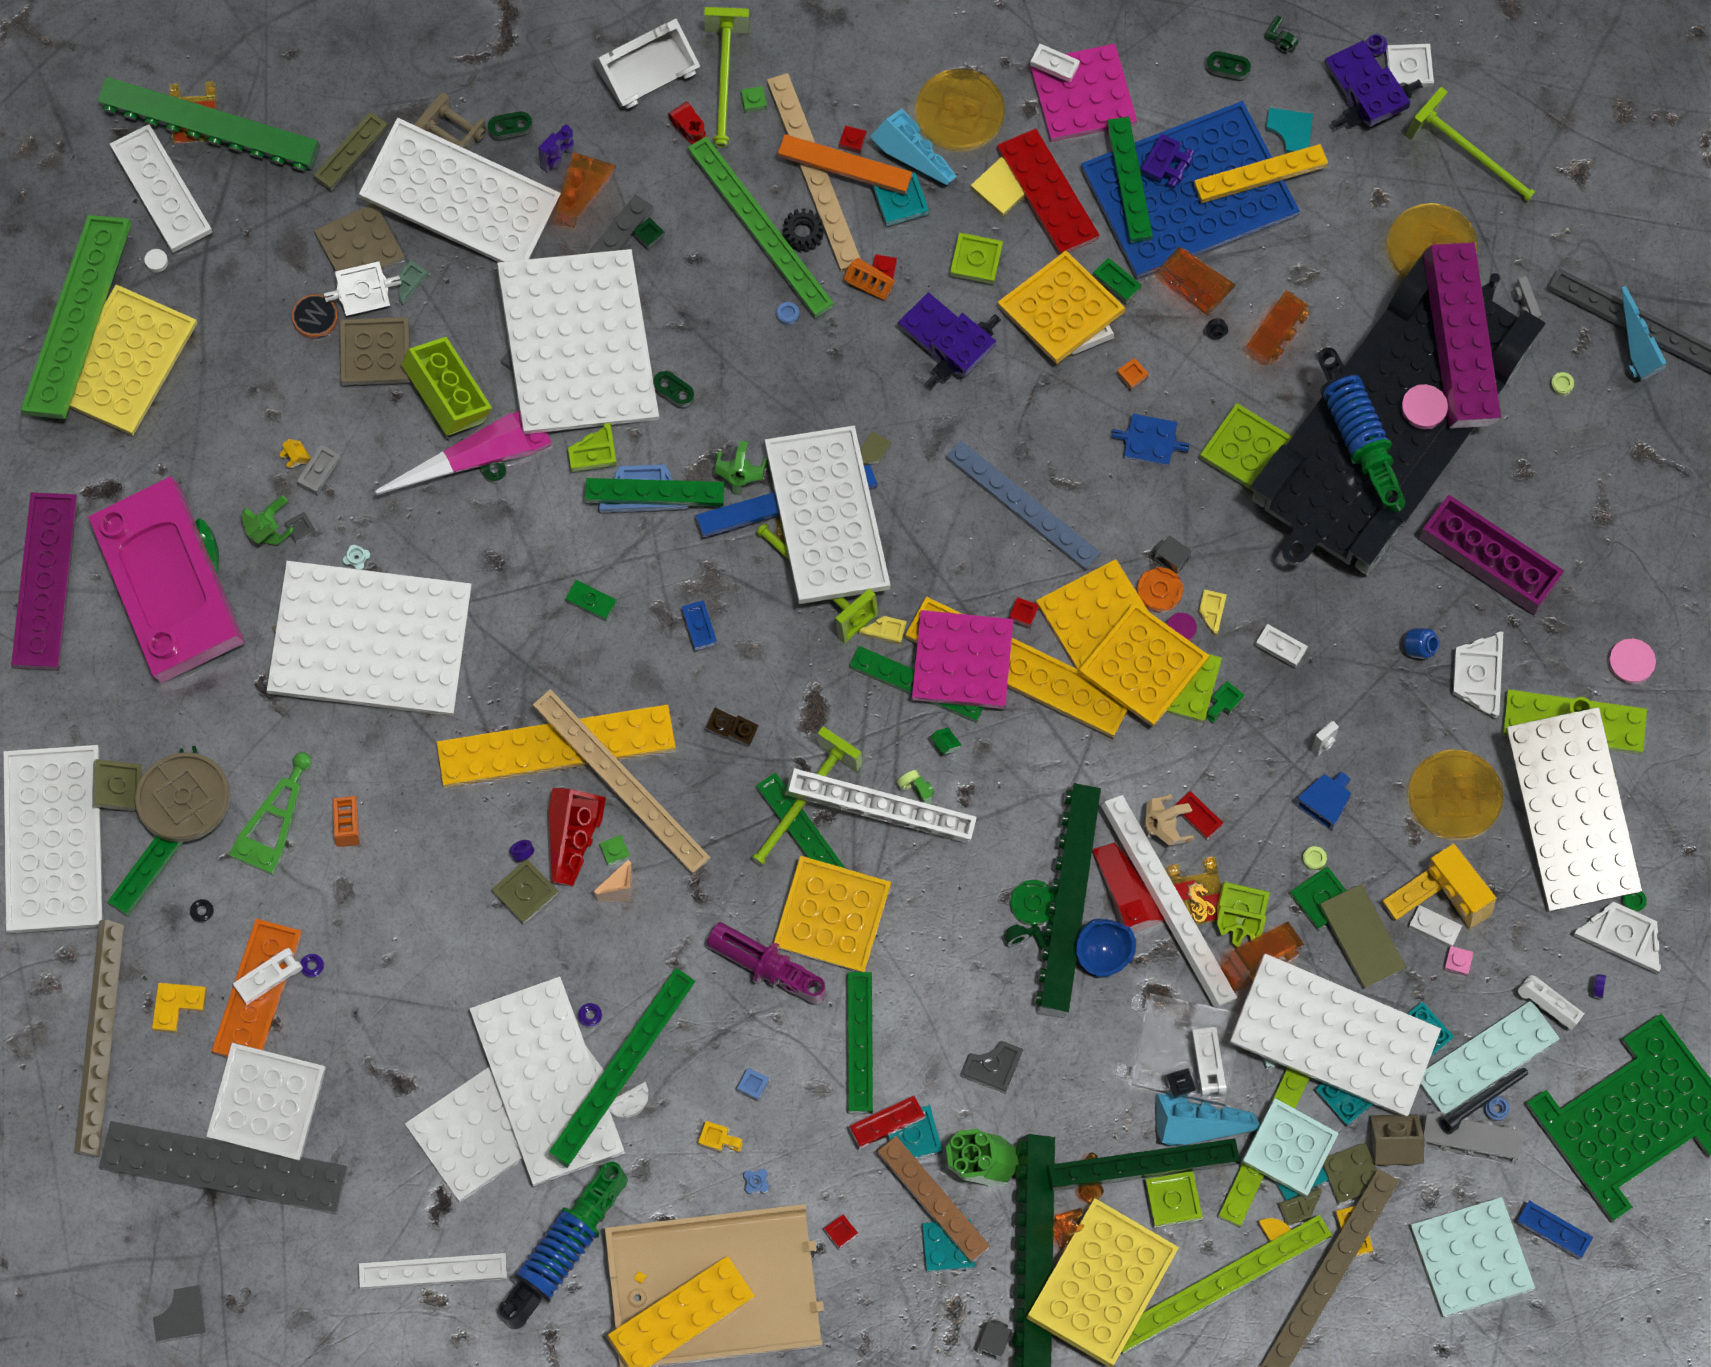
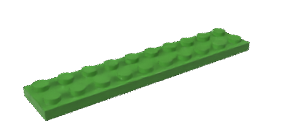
M95 215L87 216L21 407V412L24 415L66 418L132 224L129 219Z

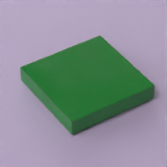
M1327 866L1290 891L1289 895L1316 930L1319 931L1329 924L1319 905L1347 890Z

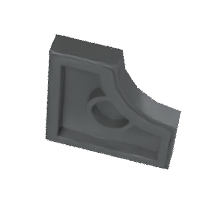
M1000 1041L998 1046L989 1053L981 1055L970 1053L961 1077L1006 1094L1023 1049Z
M199 1285L174 1289V1299L170 1307L163 1314L153 1317L157 1343L206 1335Z

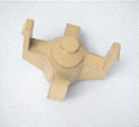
M1167 794L1165 797L1152 798L1148 801L1143 830L1147 838L1157 835L1169 846L1186 842L1188 844L1194 839L1193 835L1180 837L1176 830V817L1179 814L1193 811L1189 803L1165 809L1162 803L1173 799V796Z

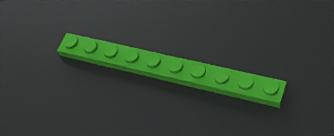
M707 136L689 146L688 152L814 318L833 308V301Z

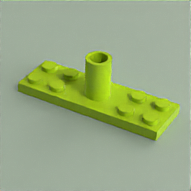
M1508 689L1502 736H1507L1506 727L1599 707L1609 751L1642 755L1647 708L1590 701L1585 697L1574 699Z

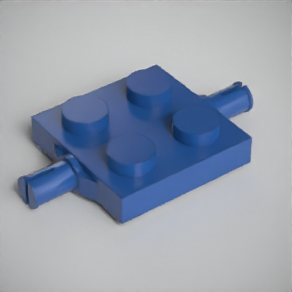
M1139 414L1132 415L1131 425L1127 431L1113 429L1112 438L1125 440L1126 450L1124 459L1169 467L1170 458L1174 450L1188 453L1190 443L1176 441L1175 433L1178 422Z

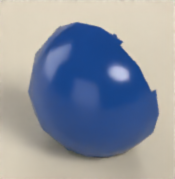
M1093 919L1081 929L1076 939V953L1080 964L1089 973L1099 977L1111 976L1120 972L1132 962L1136 953V939L1132 929L1125 924L1108 919Z

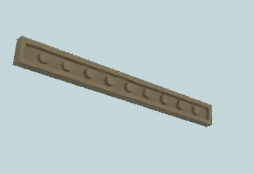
M107 919L99 921L74 1153L92 1158L100 1156L124 925Z
M1378 1168L1261 1367H1291L1400 1182L1398 1179Z

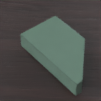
M411 260L398 274L400 280L397 281H401V285H398L400 303L403 306L429 276L428 271Z

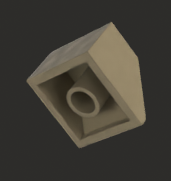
M1409 1114L1406 1118L1400 1115H1370L1371 1145L1375 1165L1405 1164L1413 1166L1415 1164H1423L1425 1138L1418 1114Z

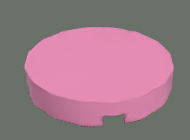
M1427 384L1417 385L1409 389L1404 395L1401 405L1402 415L1413 427L1432 429L1445 419L1448 409L1447 399L1443 392L1434 386Z
M1632 638L1618 642L1611 650L1608 662L1611 672L1617 679H1621L1627 684H1640L1646 681L1653 673L1656 659L1655 653L1648 644Z

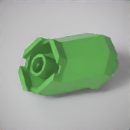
M979 1129L958 1131L946 1146L948 1168L963 1180L984 1184L986 1187L1007 1185L1011 1177L1016 1173V1168L1019 1164L1016 1147L999 1135L985 1133Z

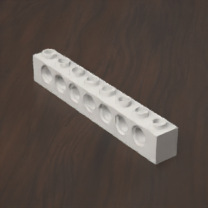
M795 768L790 773L785 793L787 796L968 843L971 840L977 818L976 816Z

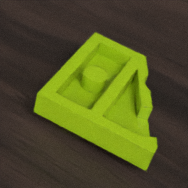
M610 423L604 424L603 428L596 433H590L581 442H576L568 447L571 472L617 466Z

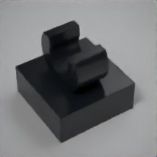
M1189 1068L1165 1075L1172 1099L1196 1092Z

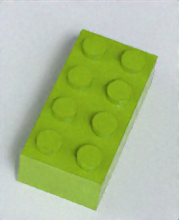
M447 337L408 349L401 365L446 436L485 423L492 407Z

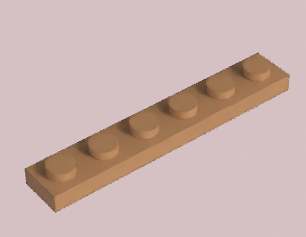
M897 1136L878 1150L879 1156L970 1263L974 1262L990 1248V1245Z

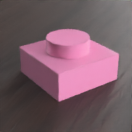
M1450 946L1444 971L1467 977L1474 952Z

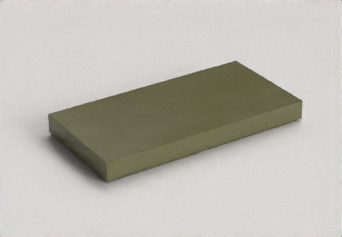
M1362 884L1319 905L1363 989L1406 968Z

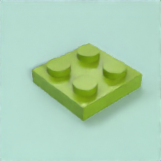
M959 232L950 276L994 285L1003 241Z
M1193 1171L1145 1180L1154 1228L1202 1220L1203 1216Z

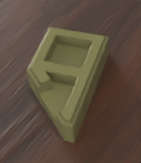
M872 431L860 449L863 465L880 463L891 447L892 442Z
M1322 1190L1312 1191L1307 1197L1301 1195L1279 1203L1278 1206L1285 1223L1290 1227L1310 1220Z

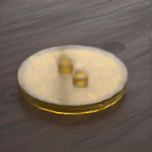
M951 69L933 76L920 90L916 102V118L923 134L935 145L950 151L965 152L981 148L995 138L1004 121L1005 104L998 87L985 75L969 69Z
M1430 203L1409 208L1395 220L1389 232L1387 249L1392 265L1405 278L1424 251L1431 245L1475 242L1477 253L1478 241L1471 223L1460 212L1445 205Z
M1445 750L1429 756L1418 766L1409 786V803L1415 818L1427 831L1442 839L1464 841L1482 835L1495 823L1503 805V787L1494 768L1480 756L1464 750Z

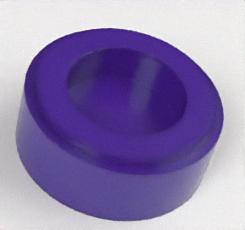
M520 840L511 846L509 852L514 861H523L534 853V847L531 841Z
M1596 975L1594 998L1603 999L1606 975Z

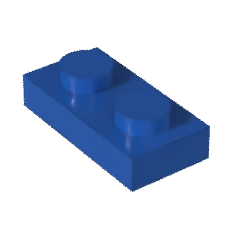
M704 600L682 606V612L694 650L698 651L717 645Z

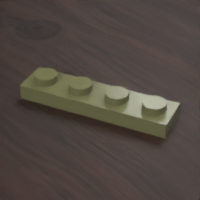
M369 112L313 175L314 179L332 191L388 129V124L372 112Z

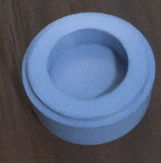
M792 302L780 304L777 308L778 321L786 326L795 324L799 319V308Z

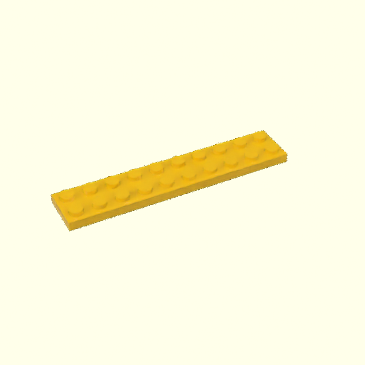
M926 596L905 634V638L918 644L921 610L962 613ZM1012 638L1008 688L1114 739L1128 712L1126 707L1080 675L1078 669Z
M668 704L580 718V721L617 760L676 751ZM550 724L437 741L444 788L588 765Z

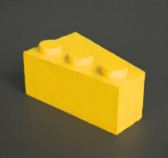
M1454 843L1430 859V874L1435 880H1438L1469 930L1492 915L1497 899Z

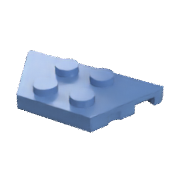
M665 464L619 466L614 478L673 480ZM601 503L599 506L600 513L688 509L686 505Z

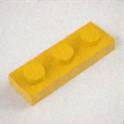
M1427 869L1383 899L1381 903L1393 921H1395L1440 891L1442 887L1438 880L1432 877L1429 869Z

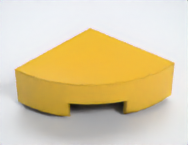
M1266 1218L1258 1221L1269 1242L1291 1231V1228L1286 1223L1275 1218Z

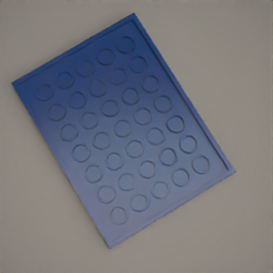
M1243 101L1135 142L1153 238L1150 241L1130 243L1112 151L1081 163V169L1136 279L1296 217L1300 213L1284 180L1205 203L1200 202L1194 187V180L1272 158ZM1161 133L1180 142V152L1185 153L1187 148L1195 152L1190 167H1186L1182 181L1177 183L1174 189L1167 186L1170 179L1167 176H1164L1162 181L1159 182L1141 173V168ZM1173 160L1170 167L1176 169L1179 162Z

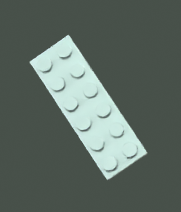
M1531 1000L1427 1068L1420 1087L1439 1112L1450 1113L1558 1042L1560 1038Z

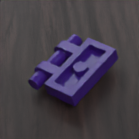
M563 125L556 134L552 133L538 147L540 168L546 173L560 164L563 152L570 153L574 147L573 131L568 125Z
M1161 133L1141 168V173L1159 182L1162 181L1164 176L1170 178L1167 186L1174 189L1177 183L1182 181L1186 167H1190L1195 152L1190 148H1187L1185 153L1180 152L1181 143ZM1173 160L1179 162L1176 169L1170 167Z

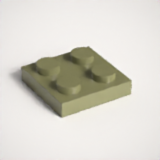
M96 759L93 762L92 807L137 812L135 795L141 779L142 765Z
M528 859L524 860L491 889L492 893L523 925L559 895V891Z
M1366 1143L1327 1156L1322 1166L1329 1179L1328 1182L1338 1205L1362 1197L1377 1172Z

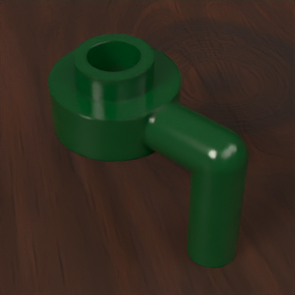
M1276 15L1265 32L1264 37L1267 40L1276 42L1278 44L1277 47L1281 51L1286 53L1294 52L1299 41L1289 32L1281 31L1279 34L1276 33L1283 22V18Z
M1016 924L1009 927L1004 935V939L1009 947L1018 945L1029 937H1034L1041 951L1043 945L1047 946V941L1038 926L1025 928V926Z

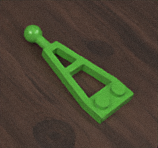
M300 752L294 756V769L289 779L283 777L240 832L229 853L230 858L273 876L284 853L301 786L297 782L302 772L309 769L312 763L311 757L307 753ZM285 788L291 790L286 811L273 806ZM266 813L283 819L276 849L248 838Z

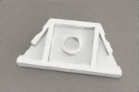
M1498 632L1486 639H1478L1472 644L1456 647L1454 657L1453 695L1498 719L1500 713L1503 632Z
M1612 902L1574 933L1575 937L1656 974L1661 969L1658 954L1657 921L1616 902Z

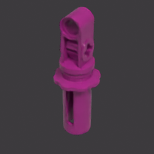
M718 922L710 933L706 946L754 972L753 982L756 984L766 979L770 985L774 987L780 985L786 991L796 994L812 1004L821 1003L825 999L826 988L823 979L807 971L801 965L791 962V957L779 954L778 943H772L768 948L722 922ZM813 986L821 988L818 993L809 992V989Z

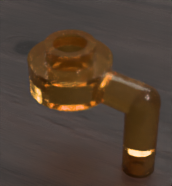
M1090 1152L1086 1159L1098 1158L1093 1152ZM1101 1184L1078 1187L1080 1197L1086 1202L1092 1203L1094 1198L1099 1200L1104 1193Z

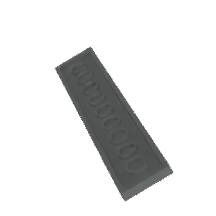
M110 1121L99 1165L100 1170L336 1215L348 1169L345 1165L303 1157L300 1160L245 1146Z

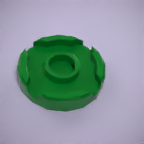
M1024 881L1012 892L1010 900L1011 912L1016 920L1023 925L1031 927L1042 926L1050 921L1051 915L1047 914L1050 900H1054V893L1051 892L1049 885L1043 881Z

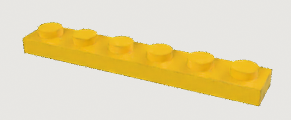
M1321 144L1194 180V187L1200 202L1205 203L1328 166V161Z

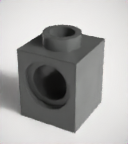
M1169 535L1165 541L1161 540L1155 547L1154 561L1178 575L1190 560L1192 550Z
M994 1320V1323L988 1321L977 1353L1000 1362L1011 1334V1329L1007 1328L1008 1325Z

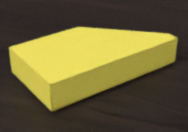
M1204 589L1199 614L1212 634L1217 636L1227 594Z
M883 616L869 626L861 628L859 635L901 645L907 621Z

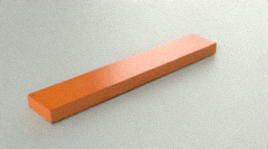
M787 134L784 135L778 151V157L905 195L913 173Z

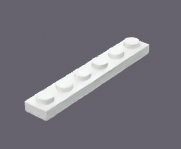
M506 1253L359 1263L360 1290L507 1279Z

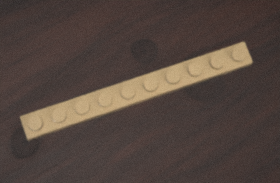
M786 73L767 79V85L786 134L815 143L789 74ZM798 163L819 218L823 221V229L841 273L846 272L851 262L860 258L827 171Z
M551 689L533 704V707L692 875L710 860V856Z

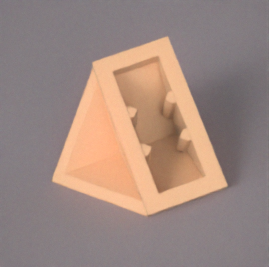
M627 860L594 890V898L598 902H631L632 863Z

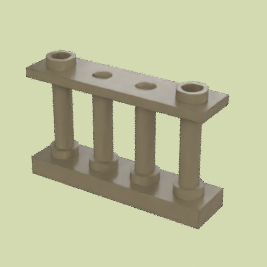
M444 92L439 94L414 124L467 150H470L476 141L482 140L486 134L485 120L480 118L474 125L451 110L449 96ZM446 116L469 133L462 141L458 140L437 126V122L441 117Z

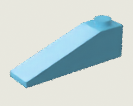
M902 108L888 117L870 136L875 146L880 150L946 185L957 177L944 158L933 152L932 142L928 139L924 140L919 133L922 130L920 126Z
M1624 286L1621 289L1630 361L1632 363L1629 365V368L1634 378L1639 377L1640 381H1643L1664 371L1667 363L1654 337H1649L1648 326L1645 320L1639 317L1640 312L1627 287Z
M1157 1094L1156 1097L1157 1133L1161 1142L1170 1146L1176 1144L1187 1145L1255 1131L1260 1127L1255 1113L1227 1106L1221 1110L1211 1106L1210 1102L1202 1101V1105L1188 1102V1097L1185 1096L1172 1099L1170 1094Z

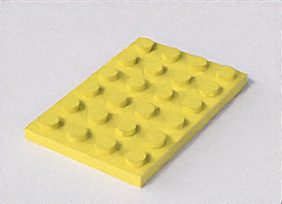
M115 285L103 306L69 408L134 436L195 329L197 320L119 285Z
M1094 1198L1026 1319L1106 1366L1113 1367L1179 1247Z

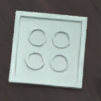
M1275 1098L1242 1163L1296 1193L1307 1197L1339 1133Z

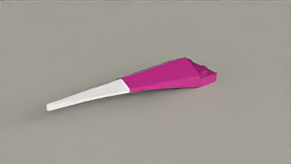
M520 412L509 413L375 491V495L444 475L488 465L493 462L497 463L530 456L551 447L552 442L547 432L524 434Z

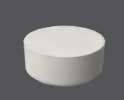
M153 249L145 255L144 260L149 271L159 273L166 269L168 259L164 251Z

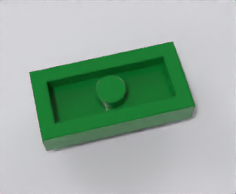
M1109 257L1093 272V277L1126 304L1142 288L1138 281Z

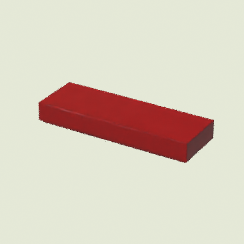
M914 1095L850 1125L849 1129L859 1149L925 1119V1115Z

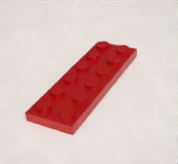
M1036 128L997 145L996 150L1007 163L1024 192L1025 199L1059 255L1064 251L1069 253L1099 240L1100 234Z

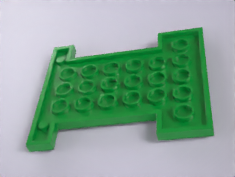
M1662 1013L1623 1038L1622 1042L1635 1058L1634 1061L1562 1109H1560L1547 1090L1526 1104L1611 1222H1614L1633 1208L1619 1188L1692 1139L1696 1140L1708 1158L1711 1156V1079Z

